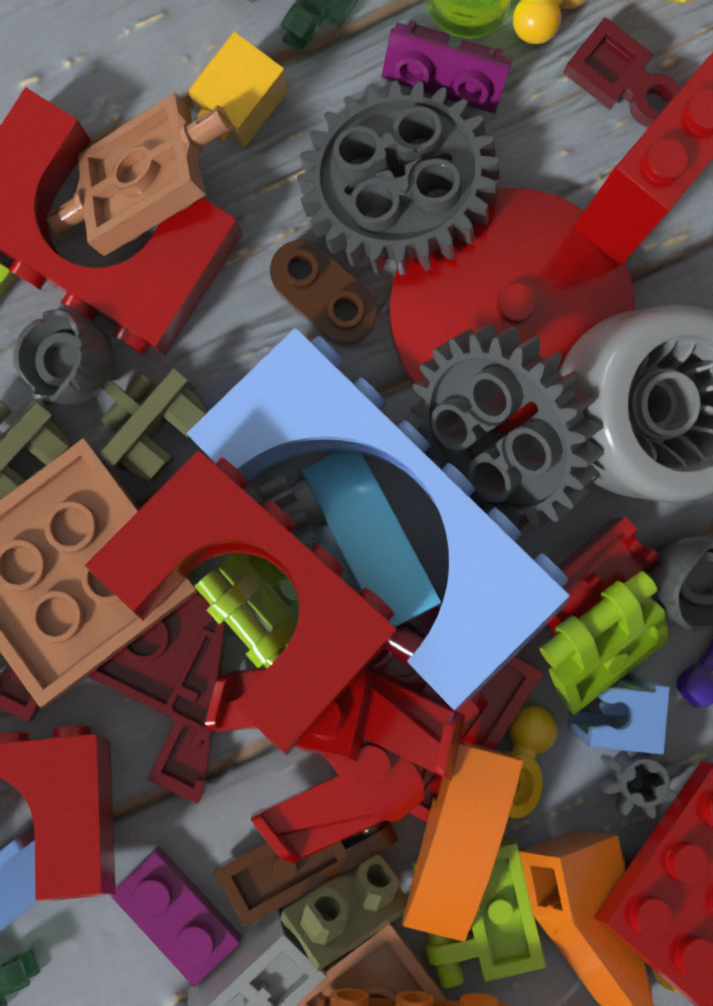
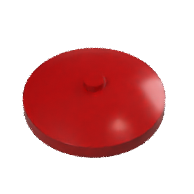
M526 188L497 189V202L486 203L489 209V222L487 224L471 222L475 240L472 244L463 242L455 237L452 240L455 256L453 259H448L437 249L430 253L431 269L425 270L418 258L415 257L409 259L405 275H400L398 270H396L390 298V328L400 364L409 380L414 384L425 377L419 367L434 357L432 351L467 329L471 328L476 332L486 325L492 324L497 335L511 326L516 327L519 345L535 335L539 337V356L544 359L559 351L562 354L561 362L557 369L559 372L572 346L585 332L611 316L635 310L634 288L626 262L620 266L574 228L584 210L556 195ZM530 402L491 432L509 434L538 412L537 405L534 402Z

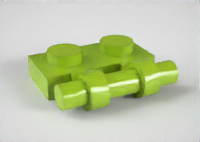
M234 553L218 568L233 585L232 588L225 583L215 570L209 572L194 587L211 605L207 611L219 625L225 621L250 649L245 655L257 668H260L262 665L268 668L284 650L283 646L288 645L295 632L299 616V599L290 580L274 564L257 556ZM246 602L250 604V606L272 629L271 632H269L263 626V624L255 617V615L248 609V607L245 605Z
M643 571L637 573L624 584L620 581L613 583L601 592L602 601L578 619L573 615L568 617L555 627L557 635L539 648L542 656L552 666L548 670L558 699L573 715L669 642L665 610L650 597L657 592V587L653 580Z
M515 838L501 841L487 887L471 926L472 931L468 933L465 942L428 933L429 939L424 943L428 963L436 966L439 983L442 988H452L464 983L460 962L473 958H479L484 982L546 968ZM418 859L412 862L414 872Z

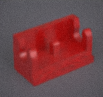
M626 516L612 518L558 566L569 579L562 588L570 595L568 604L545 625L554 636L557 635L555 627L568 617L573 615L578 619L602 601L601 592L613 583L620 581L624 584L640 571L646 573L659 560V555L655 550L647 549L635 537L638 529Z

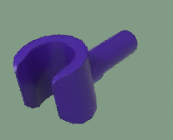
M713 639L704 655H701L699 661L686 668L676 680L679 693L694 708L699 706L707 708L713 704V676L710 674L713 671Z

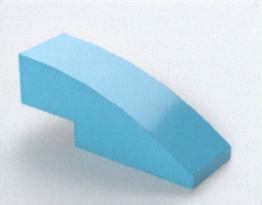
M336 451L301 469L361 590L368 588L391 608L394 616L389 622L394 627H398L441 604L416 553L361 453Z

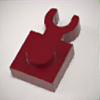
M606 17L602 19L569 60L563 72L564 75L609 110L613 108L621 97L629 102L632 117L645 127H649L660 115L655 108L648 104L646 95L657 94L663 100L670 103L680 90L676 81L670 76L661 73L649 74L645 71L644 68L653 54Z

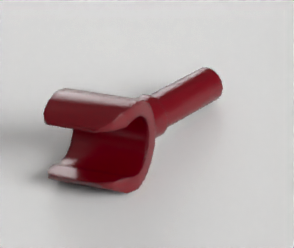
M410 624L398 626L393 640L368 666L369 670L380 674L389 666L394 657L412 667L407 660L420 647L427 635Z

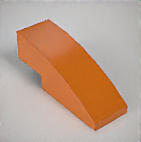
M460 741L452 782L442 777L438 797L432 800L402 920L404 927L465 942L483 898L501 845L523 765L522 759L514 754Z

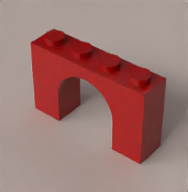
M713 52L615 166L574 225L577 231L620 266L671 210L713 159Z
M25 87L0 125V253L13 260L8 270L40 291L45 283L48 282L66 293L60 303L74 313L84 315L92 320H95L99 314L117 325L118 327L112 336L136 352L145 355L148 348L152 347L166 356L243 234L237 219L202 197L185 210L179 211L162 221L146 245L133 257L122 263L103 268H91L76 265L63 259L53 244L46 214L51 211L56 195L77 164V155L86 150L91 139L76 118Z
M198 450L84 566L142 621L159 606L190 572L214 557L233 553L249 554L265 559L279 568L292 583L299 599L297 626L287 647L233 706L287 756L393 640L397 628L389 620L394 616V612L380 597L368 588H364L358 594L343 581L340 575L345 571L344 567L324 547L316 543L309 550L291 534L297 526L279 506L270 500H267L263 506H260L244 491V488L249 484L248 481L230 462L220 457L213 463Z
M83 725L53 729V738L30 740V734L26 732L0 733V779L6 780L21 793L30 808L33 818L36 900L59 901L116 895L110 742L98 734H91V727Z

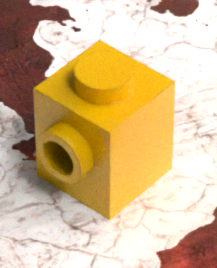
M234 31L190 87L188 93L197 113L194 118L195 120L214 109L215 106H221L230 118L233 130L226 132L216 140L224 143L229 137L242 148H245L288 93L284 68Z

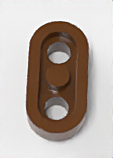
M295 240L284 244L277 250L271 261L270 276L276 292L325 338L335 344L343 346L354 345L369 336L376 322V304L372 294L358 280L313 242ZM297 261H305L311 265L312 272L307 278L298 280L289 274L290 267ZM348 301L357 307L358 312L352 320L342 321L335 316V307L341 302Z

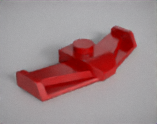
M367 667L295 748L358 762L362 741L365 738L452 782L465 715L369 670ZM267 668L231 671L219 677L211 697L205 722L206 728L215 732L257 729L233 705Z
M427 683L420 694L451 708ZM480 692L460 711H457L465 715L460 741L488 706V702ZM363 738L358 762L326 755L325 759L338 775L265 809L262 808L254 812L251 816V821L282 860L293 864L383 821L398 822L424 801V790L436 774Z

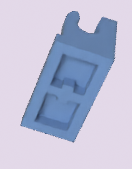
M628 673L627 679L621 678L609 689L599 694V699L602 700L599 704L600 712L593 713L587 709L580 710L575 715L569 712L568 729L589 747L664 755L670 687L641 674Z

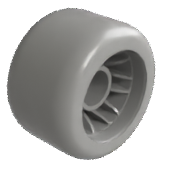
M664 305L623 312L594 325L572 346L559 371L562 376L574 372L580 374L581 377L578 383L572 388L576 397L592 396L595 401L583 411L584 417L602 423L603 428L588 439L604 449V455L591 464L600 472L599 477L592 483L618 495L660 502H686L712 495L713 311L691 305Z

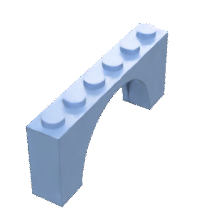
M294 328L187 434L214 462L220 457L230 462L246 478L249 484L270 468L301 455L324 451H349L381 459L406 473L421 486L431 498L442 517L449 547V572L445 596L439 614L429 634L407 662L453 710L460 711L568 604L570 595L562 587L569 579L543 553H540L533 560L515 542L522 534L502 512L494 507L486 514L470 499L469 496L476 489L458 469L448 463L441 470L424 453L431 447L430 444L408 421L404 419L396 426L380 411L387 404L386 401L365 379L360 377L353 384L338 370L344 361L323 338L317 336L310 342Z

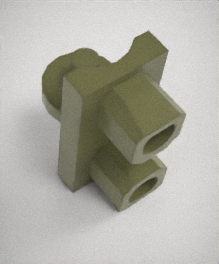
M174 368L142 405L140 404L141 400L154 387V384L141 373L126 391L112 380L103 388L116 401L100 419L104 424L115 431L129 414L132 416L99 455L113 467L122 470L129 469L131 472L152 483L158 481L175 459L153 440L154 436L169 421L191 440L187 432L209 412L200 399L192 393L196 388Z
M35 398L4 432L0 430V500L28 480L9 463L23 446L45 465H48L64 453L71 444L69 438L59 425L50 418L52 416L51 408L46 403L40 402ZM1 400L0 425L13 412Z
M376 854L284 909L280 919L286 928L299 940L310 963L318 972L404 915L408 898L399 887L398 877L383 857Z

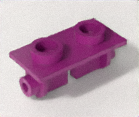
M411 19L408 25L397 22L395 28H391L381 78L398 81V83L412 88L418 81L423 82L424 91L435 94L444 87L447 89L448 99L456 102L465 99L468 101V106L493 114L496 113L513 60L512 58L502 56V48L497 47L496 50L462 39L459 49L448 46L451 35L416 24L417 21Z

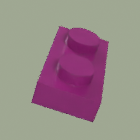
M160 846L152 851L116 885V895H110L193 987L240 944L242 935Z

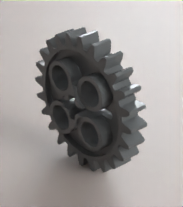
M392 81L388 96L380 98L378 92L371 85L367 87L366 103L359 105L354 99L347 96L344 98L346 115L341 117L329 111L324 114L329 130L328 133L318 130H311L309 133L315 151H304L300 155L305 170L304 173L297 175L301 192L304 195L300 200L306 217H312L310 223L316 237L326 235L325 239L332 254H336L346 247V254L351 266L355 267L368 255L370 256L374 273L379 274L387 259L395 260L399 274L405 275L409 259L417 257L423 268L429 270L431 269V252L438 249L445 257L450 260L453 259L455 256L452 240L456 237L463 242L472 244L475 240L471 222L478 224H487L489 222V209L486 203L497 202V182L494 180L500 178L499 158L494 157L496 156L495 139L493 135H485V123L482 115L469 119L467 100L462 99L449 108L447 89L444 87L439 89L429 99L425 98L423 82L421 81L415 84L410 95H402L398 81ZM419 138L430 139L423 144H409L411 141ZM360 157L370 158L363 164H351L352 161ZM435 189L449 191L446 195L438 198L425 196L428 192ZM348 191H351V192H352L351 195H348V194H346V193H347ZM376 208L390 209L380 217H366L370 211Z
M488 324L476 332L470 328L435 348L432 351L434 357L421 364L419 368L425 377L414 383L412 389L423 399L411 406V412L425 420V424L416 429L425 439L429 440L431 445L424 454L431 460H438L441 470L448 463L458 469L476 489L469 497L482 510L489 508L490 512L495 507L508 517L518 530L529 522L537 530L551 519L555 523L590 494L587 486L600 475V472L591 464L604 455V449L588 439L603 427L602 423L586 419L583 411L595 402L592 396L576 397L572 390L581 377L580 374L574 372L562 376L557 371L562 357L559 351L544 359L539 356L540 338L536 335L519 345L516 327L511 326L497 335L493 325ZM530 402H534L537 405L538 412L480 455L473 453L472 445L504 423L510 416Z

